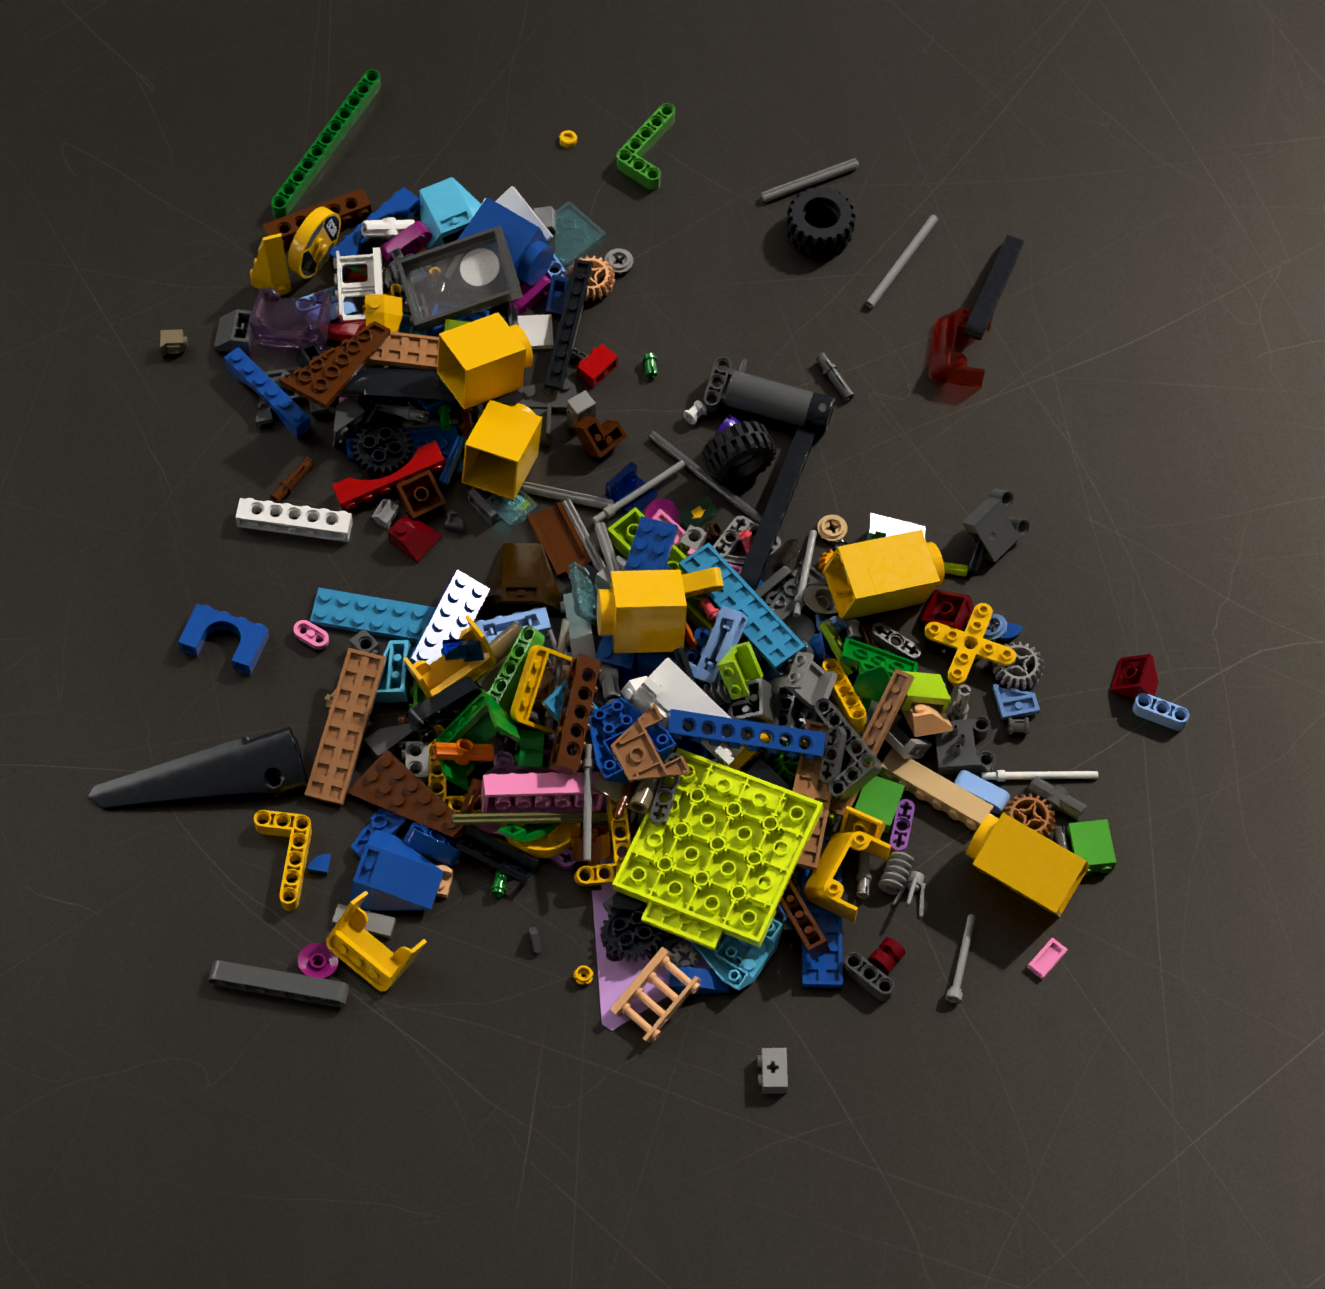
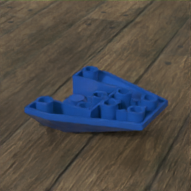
M622 697L594 710L589 716L588 722L590 723L591 738L598 769L606 781L627 783L624 770L610 746L644 713ZM657 723L647 728L646 731L664 763L677 745L669 732Z
M376 830L365 846L355 873L350 902L366 891L368 895L359 908L367 911L431 910L444 872L414 849L408 847L395 835Z

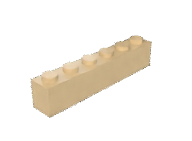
M894 748L890 750L881 763L882 769L879 774L882 778L905 785L904 791L908 790L919 800L927 801L936 810L944 811L952 819L963 822L971 830L977 831L985 817L992 813L993 806L915 760L904 759Z

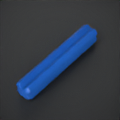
M456 437L440 475V484L445 486L449 484L466 443L464 437Z

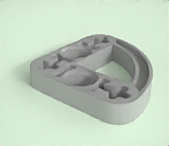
M737 516L716 541L713 548L716 551H721L724 545L723 553H720V555L728 563L743 567L747 556L738 557L730 554L741 541L738 540V533L746 529L753 533L758 530L759 525L745 516ZM744 523V526H741L737 532L738 524ZM728 535H732L736 540L728 542L725 538ZM778 536L768 560L774 557L780 550L781 540Z

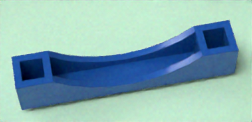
M403 187L400 191H396L391 199L384 202L375 213H371L367 221L381 220L387 217H394L396 220H409L420 210V199ZM359 224L350 235H346L341 243L330 250L329 258L333 266V258H337L336 251L338 250L340 256L360 255L362 247L369 238L362 235V224ZM343 266L342 273L346 275V266Z
M239 347L224 357L226 370L238 381L248 385L261 396L275 412L285 428L297 439L312 429L310 416Z

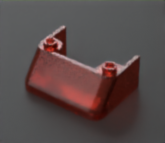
M963 307L937 319L928 375L933 381L982 388L985 370L967 367L968 360L966 356L954 352L958 326L966 327L973 308ZM991 317V319H990V322H989V324H988L986 330H989V331H990V326H991V322H992V317Z

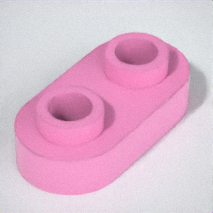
M300 620L294 625V635L300 641L317 650L328 646L329 636L323 629L307 620Z

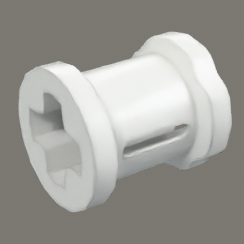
M696 400L689 410L683 412V416L690 424L694 425L700 416L707 414V408L701 401Z

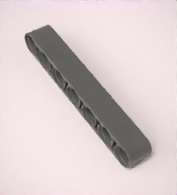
M220 960L213 961L208 980L209 983L216 986L334 1007L345 1006L350 987L348 984L340 981Z

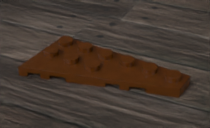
M374 321L358 331L354 337L349 340H343L341 345L336 348L332 347L309 361L307 366L294 370L293 374L287 378H281L279 380L280 385L327 409L390 335V329Z
M388 750L347 791L353 797L360 798L365 802L379 806L384 810L424 825L453 839H456L468 826L452 825L451 817L457 813Z

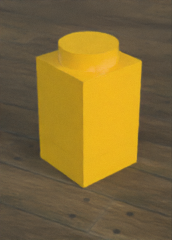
M922 530L839 546L823 568L838 616L843 620L923 604L935 587L943 584L945 576L944 562L940 550L935 543L926 542Z
M989 813L980 824L966 851V855L974 859L973 865L977 870L1059 918L1090 867L1083 858L1005 813H1002L1000 818Z

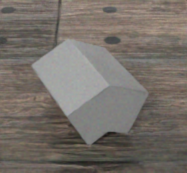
M382 499L371 517L378 525L388 529L400 512L399 505L395 504L391 499Z

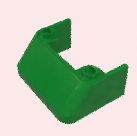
M481 693L437 737L436 742L457 743L460 739H468L473 744H486L497 732L517 742L520 740L515 722L510 715L491 696ZM439 760L445 779L468 791L470 785L467 775L474 771L475 761H470L467 765H459L454 760Z

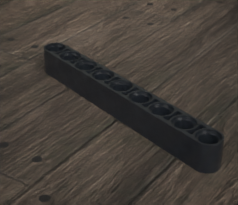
M1010 235L1006 236L968 319L963 335L981 341L1020 255L1024 240Z

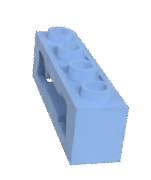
M722 605L721 610L716 614L715 625L709 631L707 644L701 650L700 661L696 664L695 679L708 685L712 682H715L717 685L719 680L723 681L717 665L733 645L738 644L749 617L742 612Z
M537 607L526 612H515L512 615L497 616L490 620H478L475 622L485 635L487 641L495 639L515 620L523 628L529 624L528 626H532L540 631L544 637L550 636L548 631L551 630L546 607Z

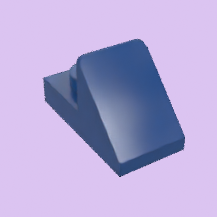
M552 275L546 311L562 314L570 278Z

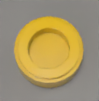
M563 131L560 134L559 142L563 147L571 148L577 143V135L573 131Z

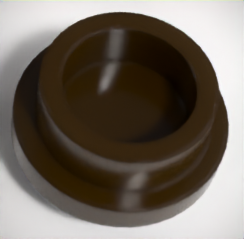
M717 523L706 524L705 532H707V538L712 541L718 540L722 535L720 526Z

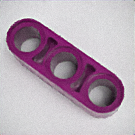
M417 221L382 245L380 248L381 254L388 263L394 261L390 254L394 249L400 248L403 256L413 254L430 242L432 233L423 222Z
M544 275L535 285L531 286L523 283L520 286L523 297L509 301L517 316L524 315L549 293L551 279Z

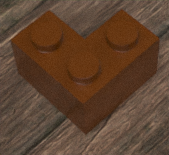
M585 415L572 425L587 454L591 457L601 458L627 437L619 421L606 420L600 425L596 417Z

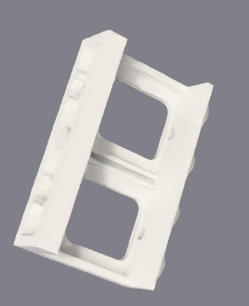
M373 248V254L340 256L338 250L336 251L337 258H333L334 269H337V274H334L335 285H338V290H335V300L339 301V306H336V317H340L341 324L366 320L365 314H344V299L347 297L383 294L380 248ZM367 265L368 280L366 282L343 283V266Z

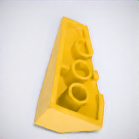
M281 233L263 237L258 249V257L254 259V267L250 270L251 285L272 296L285 295L292 292Z
M385 294L365 295L366 326L376 321L389 328L391 332H398L403 317L402 298Z

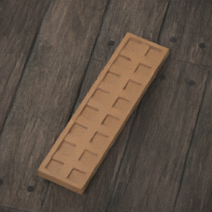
M390 331V335L366 363L437 370L439 337Z
M348 648L304 794L306 797L344 805L387 660L385 656Z
M807 719L805 730L827 734L829 728L825 723ZM802 740L801 749L806 750L808 747L807 742ZM834 749L830 752L831 760H834L837 755ZM799 755L792 791L822 802L824 809L796 866L817 871L832 794L829 792L830 783H825L820 779L819 773L822 757L817 758V761L806 760V756ZM828 772L827 776H832V773Z

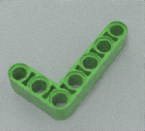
M665 103L661 105L617 152V169L649 190H656L660 187L661 172L642 157L673 125L675 108L672 104Z
M532 626L524 627L489 692L481 689L482 693L491 696L506 712H508L514 700L528 652L534 645L543 646L545 641L544 635Z

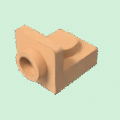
M438 865L437 867L444 872V876L436 896L448 898L453 879V869L446 865Z

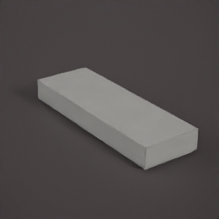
M337 905L332 924L336 925L347 908L346 905ZM363 910L368 916V923L364 929L370 934L390 939L396 918Z

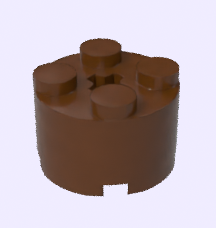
M592 825L591 861H583L588 862V865H597L600 863L599 860L612 857L609 828L602 825ZM583 826L571 831L572 859L574 862L583 861Z

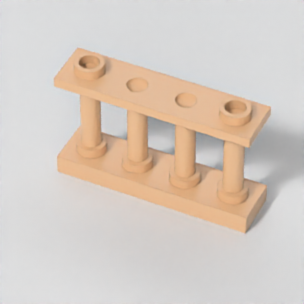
M663 947L610 1008L614 1014L619 1016L621 1013L623 1015L626 1014L647 1033L643 1037L647 1042L655 1041L661 1034L660 1029L691 993L697 992L701 986L699 983L702 981L697 976L692 980L670 962L669 957L671 953ZM660 967H665L686 985V988L679 996L657 977L656 972ZM647 983L654 984L673 1001L666 1011L644 993L643 987ZM634 998H639L660 1017L653 1027L630 1008V1003Z

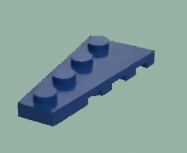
M380 808L370 818L371 821L368 826L363 828L353 842L351 850L361 858L367 842L376 830L396 835L412 820Z

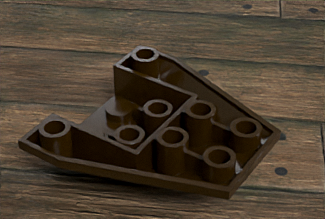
M503 543L486 586L490 590L483 602V612H503V605L540 604L541 608L546 607L547 612H560V592L542 544Z

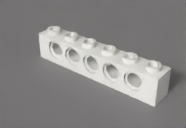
M240 498L235 517L237 527L349 542L353 523L352 513L346 511L338 512L330 511L326 508L316 509L309 506H294L289 503L280 504L269 500L258 501L253 498Z

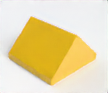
M847 806L839 832L861 831L880 840L887 823Z

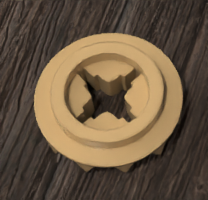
M827 515L821 518L817 528L821 539L824 538L828 542L843 539L847 534V524L840 516ZM830 524L835 529V534L829 530Z

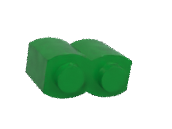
M521 730L520 740L516 741V747H520L519 754H515V766H518V771L542 773L545 732Z

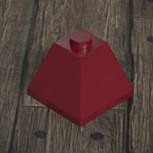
M411 516L400 518L388 530L389 543L417 563L442 538L439 533L417 517L412 519Z
M1144 654L1120 658L1110 690L1136 699L1140 693L1155 696L1159 681L1153 655Z

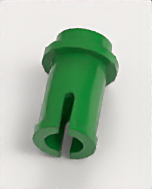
M647 353L642 359L643 363H645L646 377L650 378L651 374V377L654 378L658 375L656 368L657 357L653 353Z
M442 405L437 410V415L440 417V429L442 430L452 428L450 417L452 410L447 405Z
M500 870L495 871L494 885L491 887L492 894L496 897L504 896L507 891L505 885L508 874L501 871L500 875Z

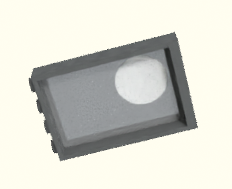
M500 225L397 261L398 268H396L398 278H401L403 284H400L403 295L406 294L407 297L405 305L412 314L409 319L412 327H416L419 332L445 324V319L457 320L523 297L506 236Z

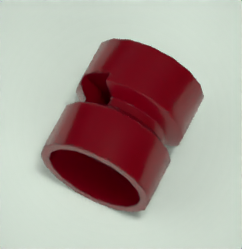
M886 937L879 945V950L876 949L868 958V961L885 975H889L895 968V963H899L906 955V951L896 940Z

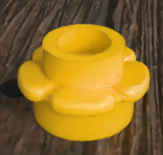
M580 966L574 971V978L580 985L589 984L593 980V971L588 966Z

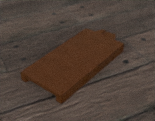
M561 501L556 503V506L533 515L531 513L526 515L538 542L542 544L545 555L557 579L566 575L572 580L586 563L592 565V560Z

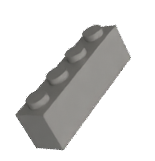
M586 591L563 594L560 610L561 613H565V618H562V621L570 622L566 647L570 646V652H567L570 657H575L581 653L595 658L596 654Z

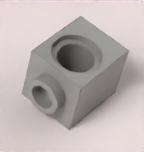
M690 525L680 541L679 550L686 555L690 548L697 551L705 545L707 532L700 527Z

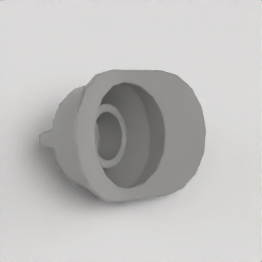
M811 585L805 588L803 593L805 603L815 614L819 613L825 616L837 613L828 586Z

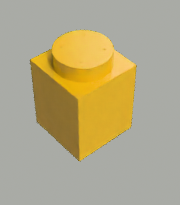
M499 312L439 333L437 374L464 410L523 388L524 369L532 366L533 351L526 333L519 325L509 326Z
M489 400L465 443L462 483L515 500L538 457L542 417L536 415L530 408L520 403L505 405Z
M681 570L611 571L610 589H598L597 628L599 636L612 637L614 653L673 652L676 648H684L687 603Z

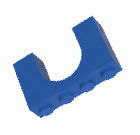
M196 604L178 641L180 651L198 657L209 635L219 630L232 631L241 639L232 658L233 669L251 675L269 638L268 628L261 623L255 624L249 622L246 618L232 616L226 611H217L208 605Z

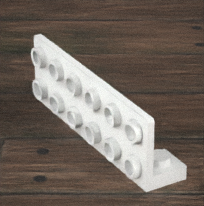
M666 658L641 684L667 711L675 709L731 718L670 658ZM683 722V727L690 732L692 725L689 722ZM703 725V733L711 734L710 726ZM722 728V735L729 738L731 735L730 730ZM745 731L741 732L742 739L748 741L750 736ZM701 740V744L725 766H728L745 748L740 746V749L729 748L728 744L723 743L720 746L709 745V741Z

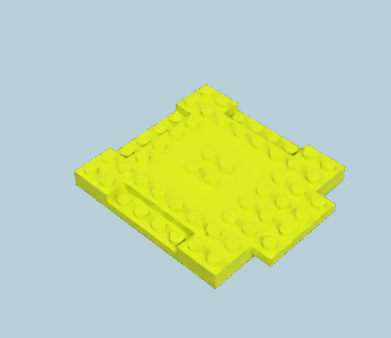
M677 748L675 753L683 756L691 772L681 775L668 822L664 826H655L651 822L650 811L654 801L653 798L612 883L613 890L648 903L641 917L642 922L715 951L724 933L760 948L806 843L809 842L823 812V803ZM672 776L667 777L664 782L667 785H671L675 782V778ZM667 794L659 797V801L662 803L670 800V796ZM660 808V812H659V815L656 816V820H659L660 817H663V816H662V809H663V808Z

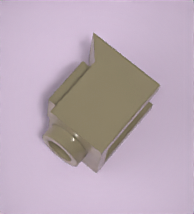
M183 329L160 330L162 357L167 353H184V348L188 347L187 336L184 337Z

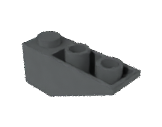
M408 723L380 728L364 739L365 749L377 760L386 750L390 751L393 755L399 750L402 751V749H405V742L418 739V737L414 734Z

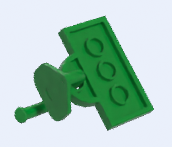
M848 637L844 640L840 662L849 667L854 666L858 668L859 674L854 683V691L863 697L861 703L866 713L872 700L880 701L895 669L917 672L918 662Z

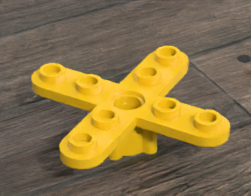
M980 603L975 606L965 632L938 622H930L925 626L924 633L929 640L954 648L956 651L947 676L949 682L953 685H961L966 681L975 659L981 660L983 658L1003 666H1011L1016 660V653L1013 649L983 638L993 613L991 606L986 603Z

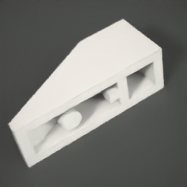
M644 676L629 680L620 691L625 700L643 713L653 704H656L663 717V721L658 724L666 729L668 711L641 686L648 677Z

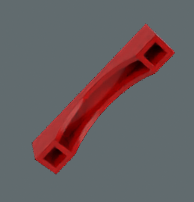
M435 440L419 447L412 459L403 468L390 476L374 480H358L349 477L332 484V487L342 510H350L356 507L358 503L363 501L369 502L379 494L385 495L389 493L391 489L396 488L397 484L429 469L433 473L441 471L445 465V460Z

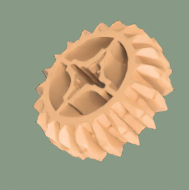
M586 255L585 259L579 257V260L593 262V269L585 297L586 302L589 298L595 301L596 297L601 300L602 295L607 296L608 291L612 290V286L615 283V274L612 266H608L607 261L603 262L602 257L596 259L595 255L592 258ZM575 260L573 261V265H569L568 271L566 272V276H568L567 278H571Z

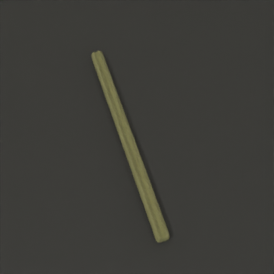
M607 811L592 812V823L608 822ZM584 812L453 814L451 822L452 825L584 823Z

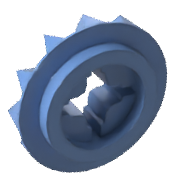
M992 614L983 638L996 641L999 637L1002 638L1003 634L1007 633L1008 624L1006 619L999 614ZM992 624L996 627L994 632L990 630L992 629Z

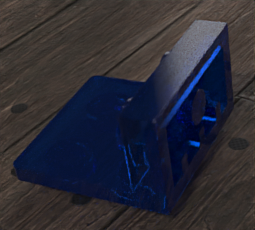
M631 461L606 484L605 496L613 500V503L618 502L645 484L637 476V465ZM652 488L621 509L626 514L635 507L641 511L657 497L658 493Z

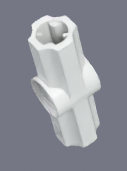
M387 217L381 220H366L362 222L361 233L364 237H382L389 240L415 223V221L396 220L394 217Z

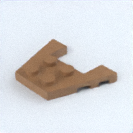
M653 704L610 746L623 768L628 782L686 775L691 772L683 756L663 764L646 729L663 721V717L656 704Z

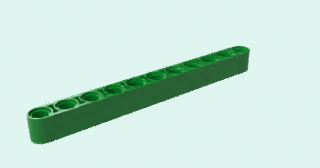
M372 69L365 72L271 201L274 217L279 219L291 212L381 88L380 74L377 70Z

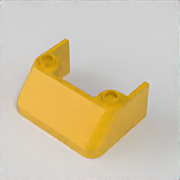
M469 615L465 618L470 627L461 631L459 636L460 644L431 664H428L426 661H417L412 665L407 657L404 658L410 673L428 699L465 677H470L475 681L496 665V658L485 635Z
M534 645L528 652L511 706L510 717L515 723L535 730L556 734L555 730L528 720L548 656L571 662L573 657L544 646Z
M861 831L835 833L819 859L817 871L813 870L804 887V897L809 902L853 923L856 920L858 907L841 900L844 888L840 882L833 879L849 847L856 851L865 850L885 861L888 860L891 849L890 844Z
M364 891L349 903L328 935L326 945L332 953L379 991H387L414 962L427 941L423 939L411 950L407 947H400L395 953L389 950L364 929L368 923V916L359 908L368 895V892Z

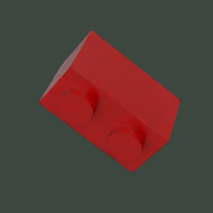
M601 344L598 348H594L586 359H582L578 363L577 376L594 389L618 366V356Z

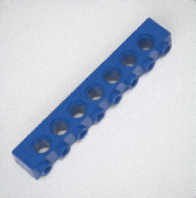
M675 709L668 711L666 730L675 740H682V737L690 738L689 741L694 743H701V740L709 741V745L720 746L721 743L728 744V747L733 749H740V746L748 747L747 750L759 752V749L767 750V753L772 755H778L779 752L786 753L787 757L798 758V755L806 756L805 759L817 761V758L823 756L826 737L824 732ZM683 722H689L692 725L690 732L683 729ZM702 726H710L711 734H704ZM722 728L730 730L731 735L729 738L722 735ZM742 731L749 733L750 739L748 741L742 739ZM761 734H766L769 737L767 744L760 740ZM780 737L787 738V747L780 744ZM800 740L807 742L808 747L806 750L800 748Z

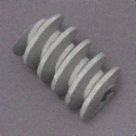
M893 851L889 855L884 873L881 875V880L878 883L879 888L888 894L898 895L897 890H903L904 886L902 884L906 883L905 877L909 875L907 870L912 868L909 863H914V858L904 852Z

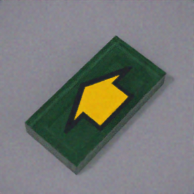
M707 496L677 517L687 531L690 525L698 526L716 514L718 510L709 496Z

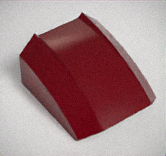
M935 589L923 608L920 621L926 624L938 622L965 632L974 604L970 595Z

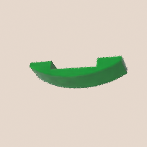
M560 823L527 824L522 827L510 824L498 829V833L516 841L530 842L549 834Z

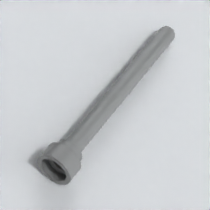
M973 914L967 917L953 985L947 990L946 1000L951 1003H961L963 993L960 987L975 923V916Z

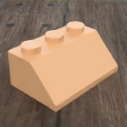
M912 702L909 711H902L915 737L953 731V727L946 714L939 711L937 704Z

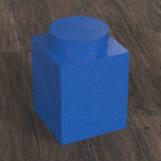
M487 197L457 240L500 225L506 236L520 286L523 283L531 286L537 284L544 277L552 263L553 248L550 247L540 227ZM496 242L481 247L496 254L500 263L496 278L507 284Z

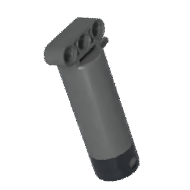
M720 357L716 359L704 394V405L707 411L715 412L720 408V405H724L792 425L802 426L817 432H827L835 407L834 397L744 373L747 366L746 359L741 360L737 371L731 369V363L728 358ZM720 366H726V367H727L726 370H720V369H718V368H719ZM715 382L722 384L720 387L713 386ZM709 399L716 400V402L713 404L708 403L707 401Z

